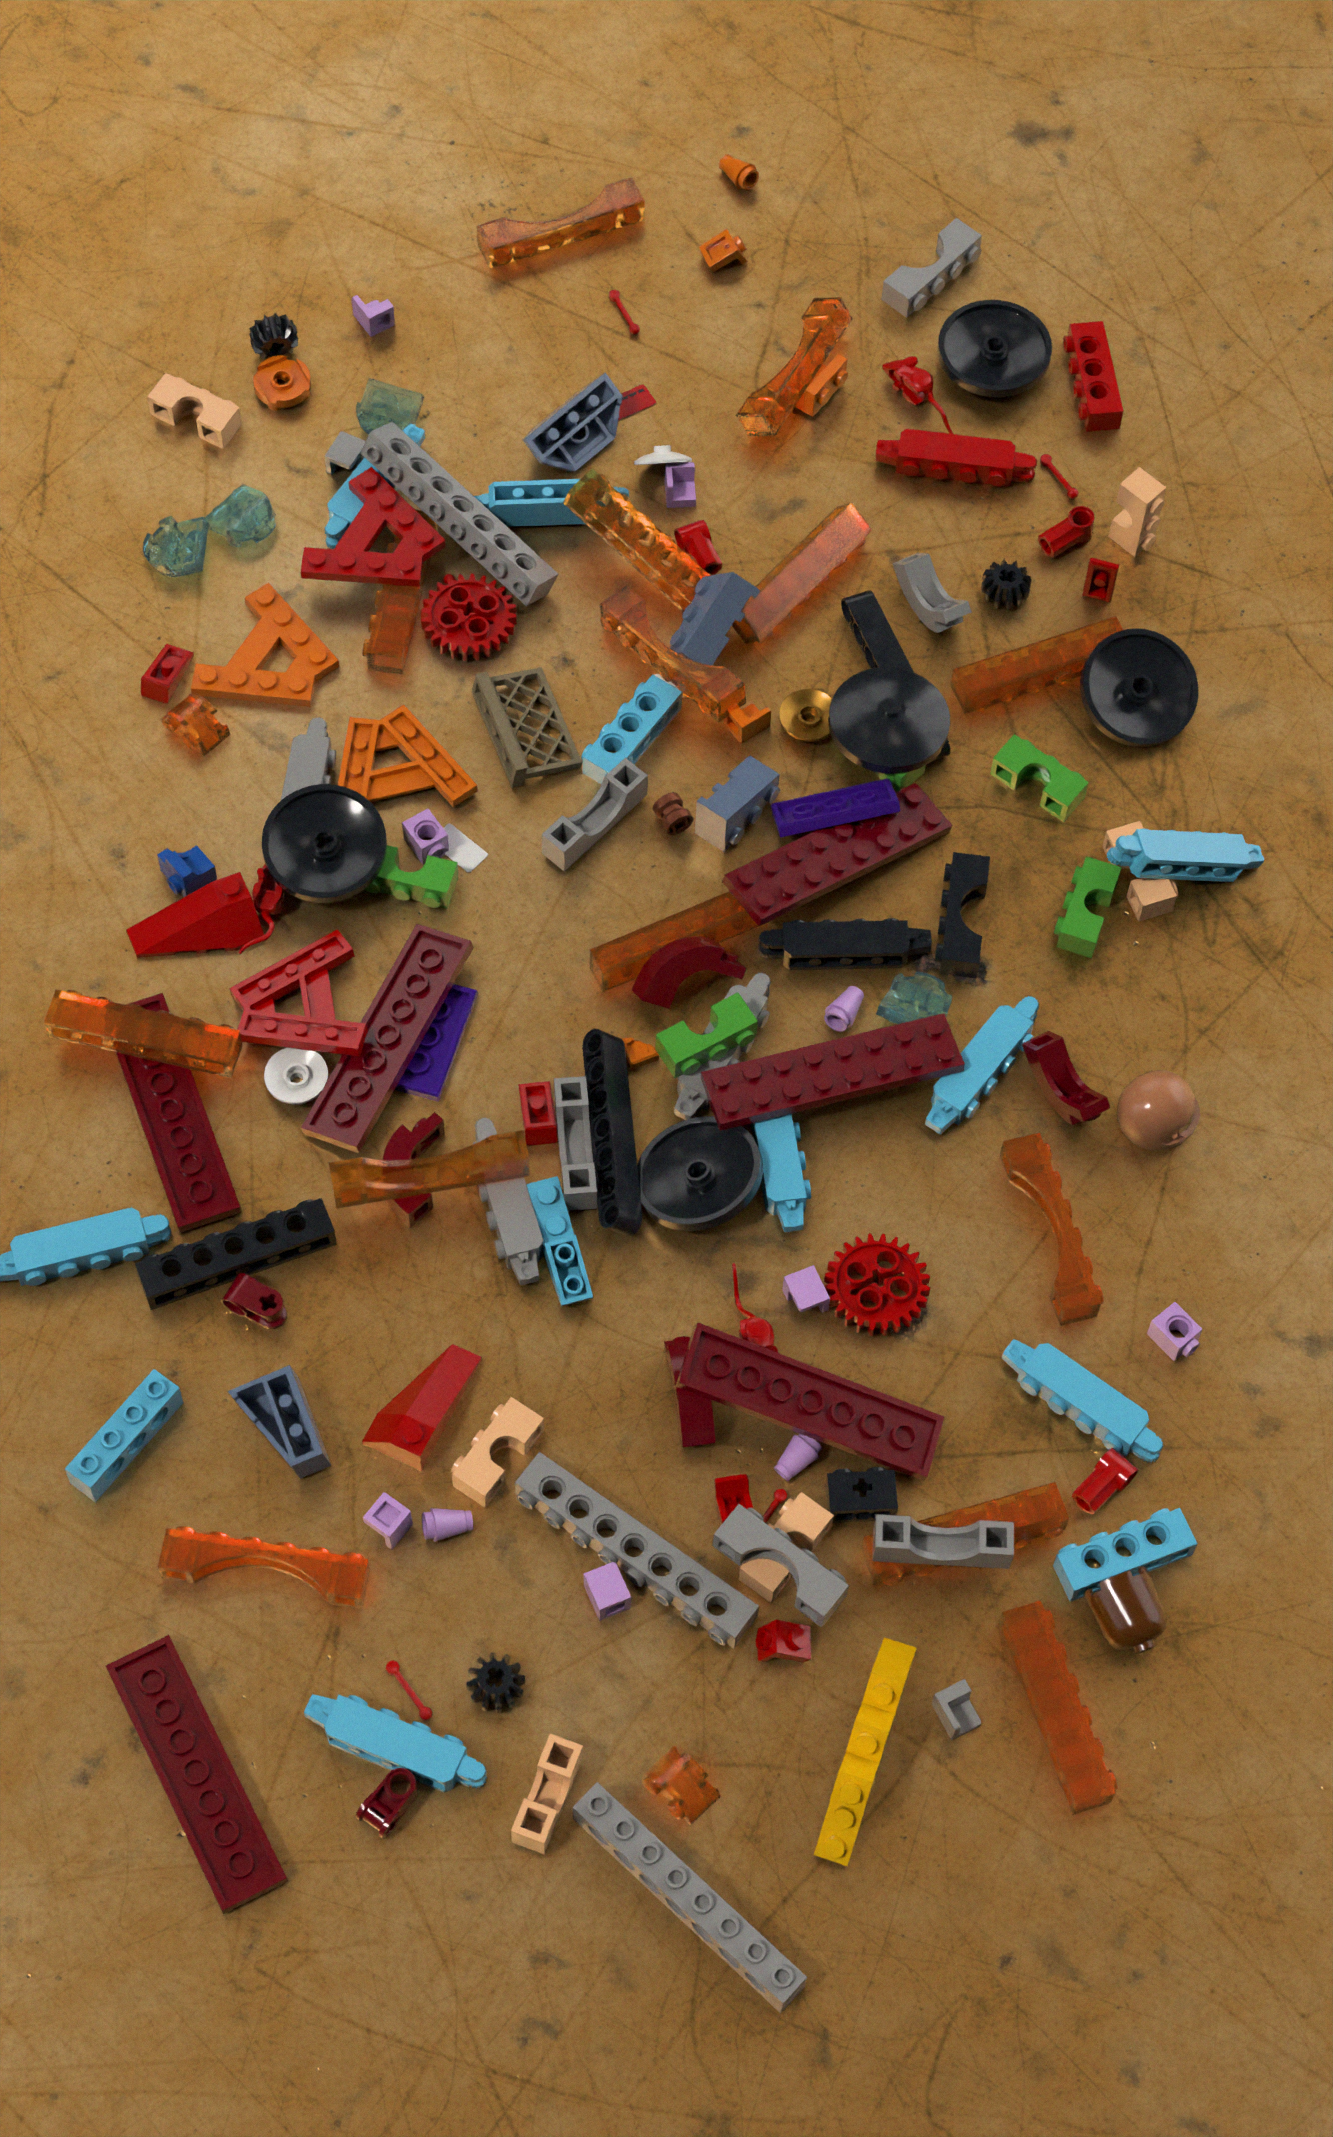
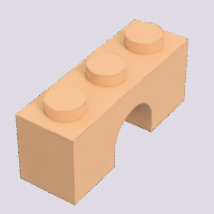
M168 373L164 374L147 396L150 415L173 426L186 415H198L199 417L196 419L199 438L222 449L225 448L242 425L240 408L230 400H223L206 389L195 387L183 378L174 377Z
M1140 467L1120 483L1116 502L1125 509L1112 519L1108 536L1134 557L1143 549L1145 551L1150 549L1156 541L1155 533L1161 521L1159 516L1165 504L1163 499L1166 487Z
M1141 821L1106 831L1102 846L1105 853L1107 854L1110 848L1116 846V840L1120 836L1133 835L1137 829H1144ZM1116 865L1122 867L1121 869L1129 868V866ZM1139 878L1130 881L1126 897L1138 922L1172 912L1176 898H1178V890L1174 881L1169 879Z
M512 1397L505 1405L500 1404L495 1409L490 1419L492 1421L485 1431L481 1429L475 1435L471 1442L472 1449L466 1456L461 1455L451 1469L453 1487L485 1508L505 1483V1470L496 1465L491 1459L494 1453L503 1448H511L525 1456L544 1432V1418Z
M800 1492L795 1500L789 1498L779 1511L781 1517L776 1524L772 1525L769 1523L768 1525L773 1529L779 1528L791 1538V1543L800 1544L812 1552L831 1529L834 1515ZM756 1559L740 1566L739 1580L770 1603L774 1601L792 1578L791 1573L783 1565L768 1559Z
M553 1734L549 1735L537 1765V1773L528 1798H524L511 1829L512 1843L545 1855L583 1759V1745Z

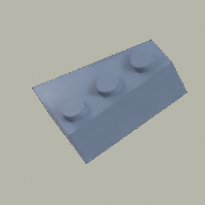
M734 572L704 576L695 587L696 594L692 603L683 612V622L679 630L671 637V647L667 655L694 672L709 671L730 639L725 635L735 619L741 622L745 616L741 612L750 596L756 598L761 590Z
M752 756L747 757L728 774L730 779L725 785L717 783L712 788V791L715 793L708 799L701 797L697 800L695 834L723 852L731 844L736 845L742 838L744 829L749 823L754 824L759 819L762 808L767 803L771 804L777 798L780 792L778 787L780 774Z
M290 1365L228 1391L239 1407L300 1479L331 1466L299 1377Z

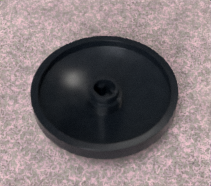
M982 300L964 305L946 319L940 330L937 352L943 370L960 387L982 396L1007 397L1025 392L1043 378L1050 364L1052 341L1044 323L1028 309L1008 301Z
M1126 629L1106 637L1087 657L1080 677V694L1084 708L1091 721L1109 738L1131 747L1157 746L1175 737L1191 720L1198 702V680L1194 667L1186 653L1168 637L1147 629Z
M879 667L861 671L842 683L835 692L830 704L828 726L835 745L850 761L874 772L899 774L917 770L938 756L947 741L950 728V713L943 695L927 679L908 670Z
M311 785L286 796L269 814L262 832L263 858L274 881L289 894L310 902H337L360 893L377 877L382 869L387 852L386 830L379 812L363 795L339 785Z
M713 1116L691 1118L670 1126L648 1144L639 1158L637 1169L641 1204L656 1222L675 1230L699 1231L713 1228L729 1221L752 1201L762 1180L763 1161L754 1138L742 1126L719 1131L716 1119Z

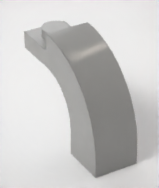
M916 553L892 563L908 603L923 624L930 630L939 633L964 622L962 616L972 612L968 601L953 599L944 590L936 575L930 554Z

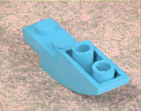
M558 1176L526 1184L543 1238L542 1248L561 1307L592 1299V1290L578 1240L573 1232Z

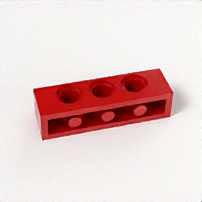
M1104 322L1072 323L1069 325L1068 336L1063 337L1064 352L1069 353L1070 357L1068 359L1069 375H1074L1075 379L1073 382V394L1075 398H1079L1080 402L1078 405L1079 420L1084 421L1086 432L1120 429L1124 410Z

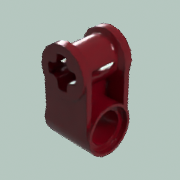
M245 1273L238 1274L221 1300L223 1305L230 1311L268 1329H276L282 1326L287 1319V1310L283 1304L281 1294Z
M396 1768L390 1771L375 1791L361 1804L355 1818L359 1821L365 1820L379 1831L378 1836L385 1839L388 1837L418 1796L414 1775L405 1768ZM399 1781H406L410 1784V1788L405 1794L397 1795L392 1792L394 1784Z

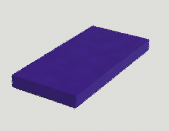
M888 778L776 802L770 805L780 837L901 811L899 800Z
M453 984L395 1090L439 1102L476 1002L477 990Z

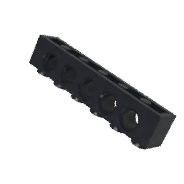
M322 1198L317 1200L309 1199L300 1202L296 1207L286 1211H273L263 1219L254 1222H242L229 1231L211 1233L205 1236L203 1240L195 1243L179 1244L172 1251L160 1255H148L140 1262L135 1263V1267L150 1310H154L233 1282L239 1273H245L250 1276L337 1245L335 1230ZM295 1226H302L305 1228L303 1231L298 1233L290 1231ZM264 1237H271L274 1239L272 1242L267 1244L259 1242ZM233 1248L243 1249L242 1252L236 1255L228 1253ZM202 1259L212 1260L208 1265H197ZM171 1270L180 1271V1273L174 1277L166 1276V1274Z

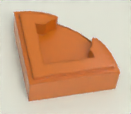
M630 1037L622 1038L625 1044L626 1062L630 1070L659 1060V1054L652 1045Z

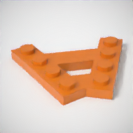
M268 582L244 597L246 606L259 619L258 623L226 666L196 663L191 685L192 695L311 707L315 682L339 668V660ZM280 643L294 658L286 672L261 670Z
M404 704L380 720L349 717L338 779L339 786L358 792L370 802L435 787L452 807L478 792L477 784ZM399 747L411 760V762L373 770L377 751Z

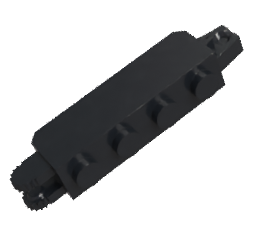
M888 918L883 921H867L865 919L835 921L827 919L821 922H805L803 920L784 922L782 929H771L770 931L767 929V931L761 932L759 934L757 951L760 957L763 956V958H783V966L788 970L902 968L907 963L908 955L931 952L932 939L930 930L909 928L908 920H898L895 918Z

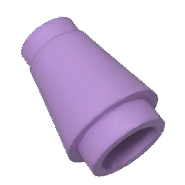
M849 986L847 990L826 1007L824 1016L826 1024L839 1032L852 1027L864 998L863 992L855 986Z
M802 1434L794 1435L774 1470L786 1481H789L819 1458L818 1453L822 1449L821 1445L815 1439Z
M430 1508V1512H423L422 1529L425 1539H433L436 1542L473 1530L471 1511Z

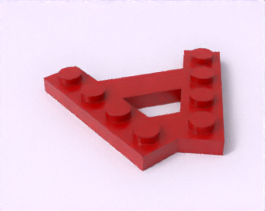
M370 467L348 482L349 489L364 505L334 549L304 547L301 565L302 579L420 587L423 562L446 547V540L392 486ZM385 526L401 540L393 553L369 552Z
M338 929L229 988L231 996L243 1011L236 1031V1037L239 1042L360 1056L368 1032L366 1023L336 1020L328 971L355 957L353 948ZM300 987L305 1016L276 1013L274 1001Z

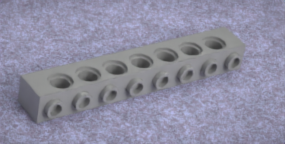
M390 422L369 433L360 454L524 605L528 606L548 595L559 574L396 424Z
M541 1452L536 1455L515 1481L516 1498L523 1506L530 1510L535 1508L543 1513L544 1519L551 1526L557 1529L562 1527L571 1533V1538L583 1548L589 1546L598 1552V1557L605 1564L615 1562L620 1569L626 1572L625 1576L633 1584L639 1587L644 1585L653 1591V1596L665 1606L673 1605L681 1611V1616L694 1626L700 1624L709 1631V1636L718 1644H728L734 1649L757 1619L759 1605ZM549 1490H556L561 1495L556 1499H548L544 1496V1493ZM575 1509H583L588 1515L584 1518H575L571 1515V1512ZM603 1528H610L615 1534L612 1537L604 1538L598 1534V1531ZM630 1547H637L643 1553L638 1557H630L625 1551ZM663 1566L669 1569L670 1573L660 1577L653 1573V1569ZM684 1586H693L698 1592L693 1596H686L681 1593L680 1589ZM713 1605H719L726 1612L720 1616H715L708 1611V1608Z
M598 1782L573 1806V1820L780 2013L805 1988L807 1981L805 1974Z

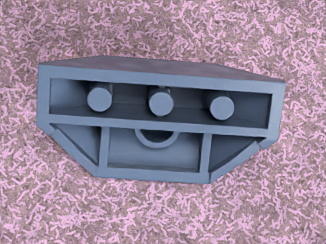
M605 372L571 396L532 428L523 441L540 464L575 472L615 439L623 396Z

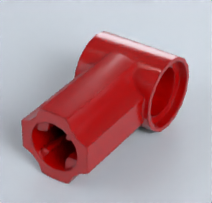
M1085 506L1074 507L1066 519L1038 535V542L1047 557L1051 556L1054 558L1075 544L1087 543L1093 535L1095 520L1093 511Z
M699 520L674 530L679 550L683 554L687 553L699 577L716 575L722 569V562L711 543V534L704 520Z
M1111 1448L1097 1462L1093 1469L1094 1471L1073 1492L1072 1498L1085 1513L1094 1515L1116 1491L1121 1492L1126 1488L1139 1470L1117 1450Z

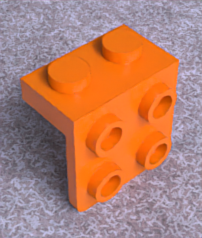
M797 352L769 382L768 390L813 417L829 401L838 388L845 383L848 377V372H846L848 359L837 354L826 366L804 352Z

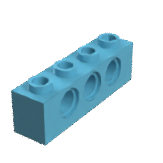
M653 674L646 683L641 682L629 703L625 702L621 705L612 723H607L603 726L595 743L587 745L581 755L582 773L602 785L604 777L624 758L635 764L682 709V691Z
M153 1369L67 1465L65 1471L70 1484L96 1502L184 1403L180 1388Z
M1168 1508L1152 1514L1149 1520L1141 1523L1138 1520H1133L1122 1525L1120 1531L1109 1535L1107 1532H1101L1091 1537L1086 1544L1077 1546L1076 1543L1063 1547L1058 1551L1059 1554L1056 1555L1053 1567L1069 1601L1072 1602L1085 1597L1083 1593L1088 1589H1092L1093 1593L1100 1591V1582L1130 1570L1132 1576L1139 1574L1138 1569L1142 1566L1147 1567L1150 1572L1193 1555L1198 1543L1181 1509L1177 1508L1169 1511ZM1146 1536H1157L1162 1544L1153 1545L1147 1540ZM1125 1547L1131 1552V1556L1123 1557L1117 1553L1115 1548ZM1089 1558L1095 1559L1100 1563L1101 1567L1097 1569L1090 1568L1085 1563V1560Z

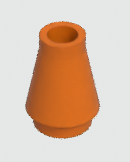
M730 155L723 156L719 162V168L726 173L738 189L750 190L756 185L759 173L753 164L733 158Z

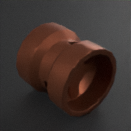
M676 792L663 795L652 807L655 815L663 820V827L668 835H677L685 831L693 822V816L688 809L683 808V800Z

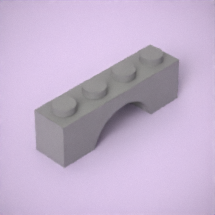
M958 218L954 219L938 233L936 253L940 259L936 263L924 268H911L901 265L883 281L881 300L906 318L915 310L919 311L925 305L926 300L933 294L937 295L940 293L950 279L957 278L966 265L974 263L981 254L982 235Z
M624 758L604 777L598 792L582 811L569 818L562 815L542 834V854L565 872L647 796L648 775Z
M586 1076L554 1078V1100L564 1201L568 1211L597 1209V1187L591 1146Z
M738 1504L714 1533L713 1546L739 1566L756 1559H768L783 1565L791 1573L796 1583L797 1595L794 1607L821 1628L847 1596L849 1585L846 1584V1579L843 1575L834 1569H826L818 1563V1558L811 1551L805 1548L799 1549L791 1543V1538L783 1530L771 1528L764 1523V1518L752 1508L746 1509Z
M876 1514L873 1527L872 1561L1010 1568L1014 1556V1522L979 1520L972 1525L964 1527L939 1528L918 1523L911 1516Z

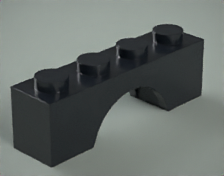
M953 852L952 863L945 864L943 882H949L948 890L942 891L940 908L946 909L945 917L940 916L938 935H943V943H937L935 962H940L939 974L977 978L982 936L966 926L960 912L971 902L985 898L990 856Z

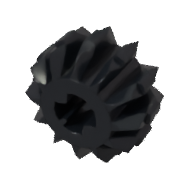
M276 313L270 317L264 315L262 320H254V326L249 328L252 349H254L256 354L260 355L261 359L278 355L284 356L286 353L291 354L293 353V348L298 346L296 325L293 320L288 319L287 315L278 316Z
M1005 559L1001 562V565L993 562L990 569H986L983 573L981 590L985 594L986 602L995 601L996 609L1000 605H1005L1007 610L1011 608L1012 604L1020 607L1023 600H1027L1029 597V588L1032 582L1031 576L1027 575L1026 567L1018 568L1017 561L1012 565L1007 564Z
M492 1652L490 1654V1662L488 1663L479 1657L477 1659L478 1668H470L468 1671V1675L472 1679L466 1682L467 1690L473 1691L471 1701L473 1703L482 1701V1710L487 1711L491 1704L495 1705L497 1713L502 1712L503 1703L513 1708L515 1706L513 1697L522 1698L524 1694L520 1686L525 1684V1676L518 1674L521 1670V1665L518 1662L509 1665L510 1656L507 1654L502 1657L501 1661H497L496 1653ZM496 1678V1682H498L499 1679H502V1686L495 1687L494 1683L493 1687H491L490 1680Z

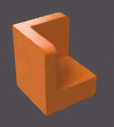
M734 701L724 707L723 723L741 744L770 727L771 711L768 707L759 711L754 704H750L740 709Z

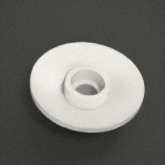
M671 445L654 446L653 453L638 458L634 461V465L692 462V458L681 453L672 452Z
M287 1047L278 1051L269 1059L264 1071V1080L270 1094L279 1101L287 1104H303L319 1096L328 1080V1068L325 1060L316 1051ZM296 1077L303 1079L298 1083L291 1082Z

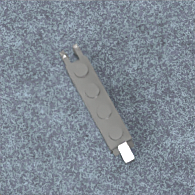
M312 718L308 726L307 735L300 734L293 738L281 800L304 787L331 784V776H328L329 768L335 767L336 750L331 749V741L326 731L327 722L323 718Z
M758 972L750 980L747 987L742 985L732 986L724 998L726 999L738 992L757 1019L758 1027L761 1029L765 1026L770 1012L767 1011V997L770 993L769 986L771 983L769 975ZM711 1022L702 1035L709 1034L715 1030ZM754 1040L744 1047L737 1046L729 1050L724 1057L717 1061L710 1060L700 1065L698 1070L690 1075L683 1074L677 1077L679 1098L674 1108V1114L687 1120L695 1118L702 1108L708 1110L710 1103L701 1080V1072L740 1063L738 1059L741 1054L749 1052Z
M486 1117L478 1119L475 1124L477 1142H473L474 1155L469 1156V1161L473 1174L479 1173L482 1182L477 1184L481 1202H488L490 1211L486 1212L489 1229L490 1231L496 1230L498 1240H495L494 1244L498 1259H505L507 1269H513L520 1285L539 1281L537 1262L540 1261L544 1254L542 1248L543 1238L513 1140L506 1135L497 1136L492 1120Z

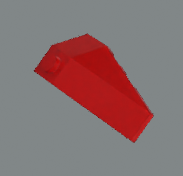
M241 872L210 882L126 929L137 958L169 956L182 951H196V954L207 953V950L224 948L225 951H237L246 943L264 935L252 897Z
M454 1344L449 1346L377 1413L362 1440V1444L422 1471L481 1363L482 1357Z

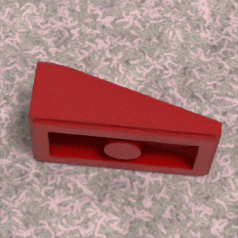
M1090 557L1082 595L1111 603L1119 564Z
M166 644L141 678V695L167 704L175 693L194 653Z
M550 1081L518 1084L526 1145L534 1146L556 1143L558 1141L557 1125Z

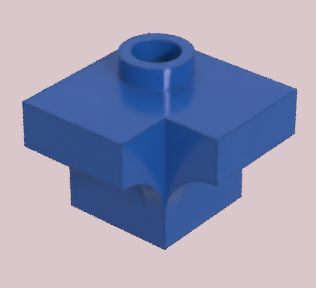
M197 845L184 853L172 852L167 848L157 854L160 871L167 877L166 881L176 895L180 893L185 897L210 882L217 880L214 864Z

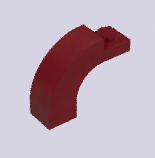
M703 936L685 937L663 946L647 960L635 980L632 991L642 1001L669 1009L680 984L690 975L703 970H711L742 980L747 968L738 961V955L724 950L725 948L715 939Z
M1047 1031L1022 1043L1028 1064L1040 1089L1055 1111L1066 1122L1074 1125L1080 1121H1092L1100 1117V1113L1110 1109L1108 1098L1090 1089L1077 1074L1070 1060L1063 1037Z
M435 1112L427 1119H420L413 1127L412 1132L402 1124L389 1139L383 1154L382 1176L387 1201L396 1216L409 1228L433 1209L432 1194L414 1177L412 1168L418 1157L445 1135L444 1120Z
M687 1336L664 1341L665 1355L673 1383L678 1432L682 1447L716 1443L712 1401L676 1387L691 1339Z

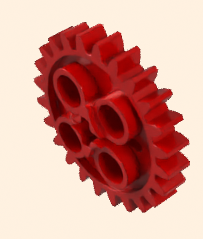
M471 573L469 580H465L463 575L459 574L458 581L456 582L452 578L447 577L446 586L438 582L437 592L429 590V599H423V608L420 610L421 628L424 630L425 639H431L432 648L440 645V654L450 650L452 659L458 653L462 654L464 661L467 660L469 654H473L474 658L479 660V653L482 652L487 657H491V648L500 652L501 642L508 644L509 635L515 634L514 625H517L516 604H513V596L506 595L505 586L497 589V580H493L489 584L486 583L485 575L479 581L475 580L474 573Z
M869 1233L867 1242L863 1243L856 1236L854 1247L845 1242L843 1244L844 1253L835 1251L833 1258L835 1262H828L827 1270L829 1272L825 1273L824 1282L828 1284L825 1286V1289L830 1296L829 1307L837 1306L834 1315L836 1318L842 1315L846 1316L845 1326L850 1325L852 1322L857 1323V1333L864 1326L868 1327L869 1336L874 1334L875 1328H880L883 1336H886L888 1327H892L896 1333H899L901 1322L905 1326L910 1327L912 1323L911 1316L919 1319L921 1315L920 1308H926L928 1299L925 1297L929 1296L931 1287L927 1286L930 1281V1275L923 1274L927 1264L926 1262L917 1263L920 1255L919 1252L908 1254L909 1243L901 1248L898 1247V1237H895L891 1243L886 1242L885 1234L880 1236L879 1241H874L872 1234ZM889 1262L893 1267L885 1269L880 1267L878 1263ZM859 1273L863 1278L854 1280L848 1274ZM899 1289L904 1291L906 1295L898 1297L892 1294L891 1291ZM869 1300L877 1306L867 1308L861 1302Z

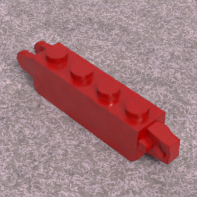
M905 429L900 433V440H878L875 461L895 465L897 474L931 477L939 480H957L965 483H982L993 486L1010 487L1011 481H1024L1025 483L1032 481L1035 477L1034 468L1037 466L1035 456L1015 452L1016 446L1008 440L915 429Z

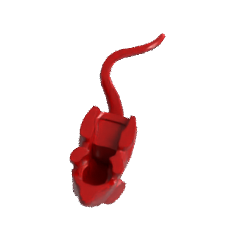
M910 356L882 365V369L888 377L895 381L892 385L894 390H902L903 397L915 406L928 399L929 403L940 413L949 434H953L944 410L934 399L932 392L933 377L928 371L916 367L918 363L917 357Z
M265 864L257 870L258 883H255L253 886L252 900L256 911L261 913L262 918L268 923L269 930L265 935L246 943L240 949L239 954H242L246 948L267 940L275 928L270 915H276L282 911L286 891L274 881Z
M732 1263L735 1304L739 1313L747 1318L739 1321V1338L778 1353L777 1347L774 1346L775 1337L771 1324L763 1318L756 1317L742 1307L739 1298L736 1264Z

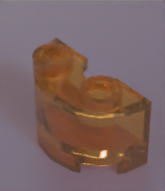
M189 694L161 718L167 730L170 732L175 731L176 733L181 732L185 745L191 750L196 749L203 756L231 735L227 724L223 726L215 718L216 708L199 694L195 697Z
M673 1746L642 1775L644 1778L642 1783L646 1789L654 1796H657L659 1793L664 1795L670 1801L666 1805L669 1812L677 1820L685 1819L690 1825L720 1798L719 1790L715 1787L713 1788L705 1780L709 1776L706 1771L688 1753L684 1752L681 1755L676 1746Z

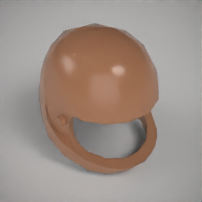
M1166 1070L1149 1071L1137 1076L1124 1088L1118 1099L1117 1120L1122 1133L1134 1145L1147 1150H1168L1181 1145L1193 1134L1200 1119L1199 1104L1193 1095L1191 1086L1178 1074ZM1193 1114L1192 1122L1190 1123L1189 1127L1185 1131L1179 1133L1180 1129L1187 1125L1190 1117Z

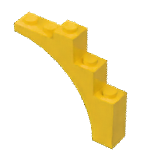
M886 1637L883 1638L837 1774L814 1852L815 1856L848 1866L884 1748L908 1679L916 1647Z

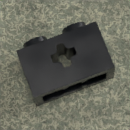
M872 1467L863 1472H852L851 1469H837L832 1473H827L825 1483L827 1511L834 1515L833 1523L875 1521L876 1514L897 1516L898 1501L895 1470ZM857 1490H863V1495L866 1497H860Z

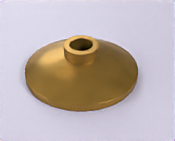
M801 689L789 694L783 700L779 709L781 726L789 735L802 741H818L830 735L828 717L832 698L828 694L816 689Z

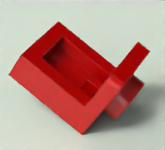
M747 1474L720 1477L714 1480L715 1501L721 1525L738 1504L746 1509H754L749 1493Z
M776 1619L758 1628L755 1640L758 1661L766 1662L774 1657L801 1663L811 1660L810 1626Z

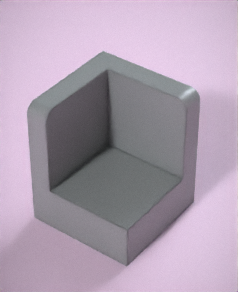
M341 431L325 455L326 473L332 475L338 465L347 469H352L354 464L359 465L364 459L360 452L366 441Z
M965 1679L935 1693L931 1704L951 1740L981 1725V1720L969 1700L971 1689Z

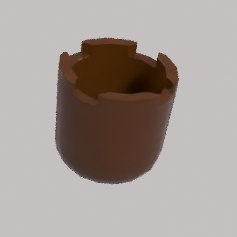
M1145 1566L1138 1569V1575L1132 1576L1131 1571L1128 1570L1100 1582V1591L1093 1593L1092 1589H1088L1083 1593L1104 1638L1110 1646L1117 1650L1126 1651L1134 1649L1136 1654L1146 1652L1155 1647L1153 1640L1161 1636L1166 1629V1614L1150 1573Z

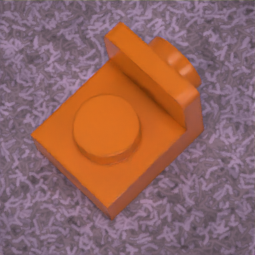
M728 229L699 246L713 273L736 258L742 264L747 262L743 254L747 250L743 241L738 235L733 237Z

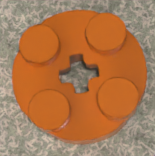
M278 355L264 360L257 367L258 371L253 377L254 391L256 396L263 403L267 404L269 409L279 411L282 408L295 406L310 397V372L301 360L296 359L295 362L287 360V356ZM278 379H282L283 381H288V380H289V382H287V384H284V385H279L278 382H277V380H278Z

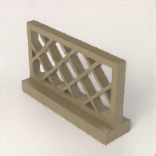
M542 667L489 677L487 672L475 675L472 694L511 787L522 786L524 779L581 768L582 760ZM537 678L540 687L538 691H534L522 684L525 680ZM505 685L514 690L507 697L497 692L495 686ZM517 692L533 698L528 706L514 700ZM536 701L549 706L550 711L547 715L533 709ZM509 706L523 713L519 721L507 716L506 710ZM528 715L543 722L538 730L524 724ZM547 724L559 730L560 735L558 739L543 733ZM519 730L534 737L529 745L517 739L516 734ZM538 739L553 746L549 754L534 748ZM558 748L568 753L571 759L561 761L553 757ZM530 754L544 762L541 766L529 768L526 758Z

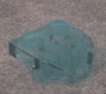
M369 378L361 403L357 402L356 416L360 426L368 435L371 431L390 422L396 424L403 431L410 423L416 424L425 397L421 393Z
M242 484L221 504L213 508L212 512L203 519V522L207 529L225 536L230 546L241 547V542L253 539L255 543H258L269 536L276 527L274 520L276 514L268 497L263 492Z
M169 516L159 521L160 527L153 535L150 533L146 535L143 542L144 557L162 575L174 578L203 571L209 526L204 517L177 522L172 516Z
M916 972L913 977H904L903 973H900L894 977L889 991L879 1004L876 1015L897 1024L942 1013L947 1017L952 1002V995H948L944 990L945 983L933 975Z

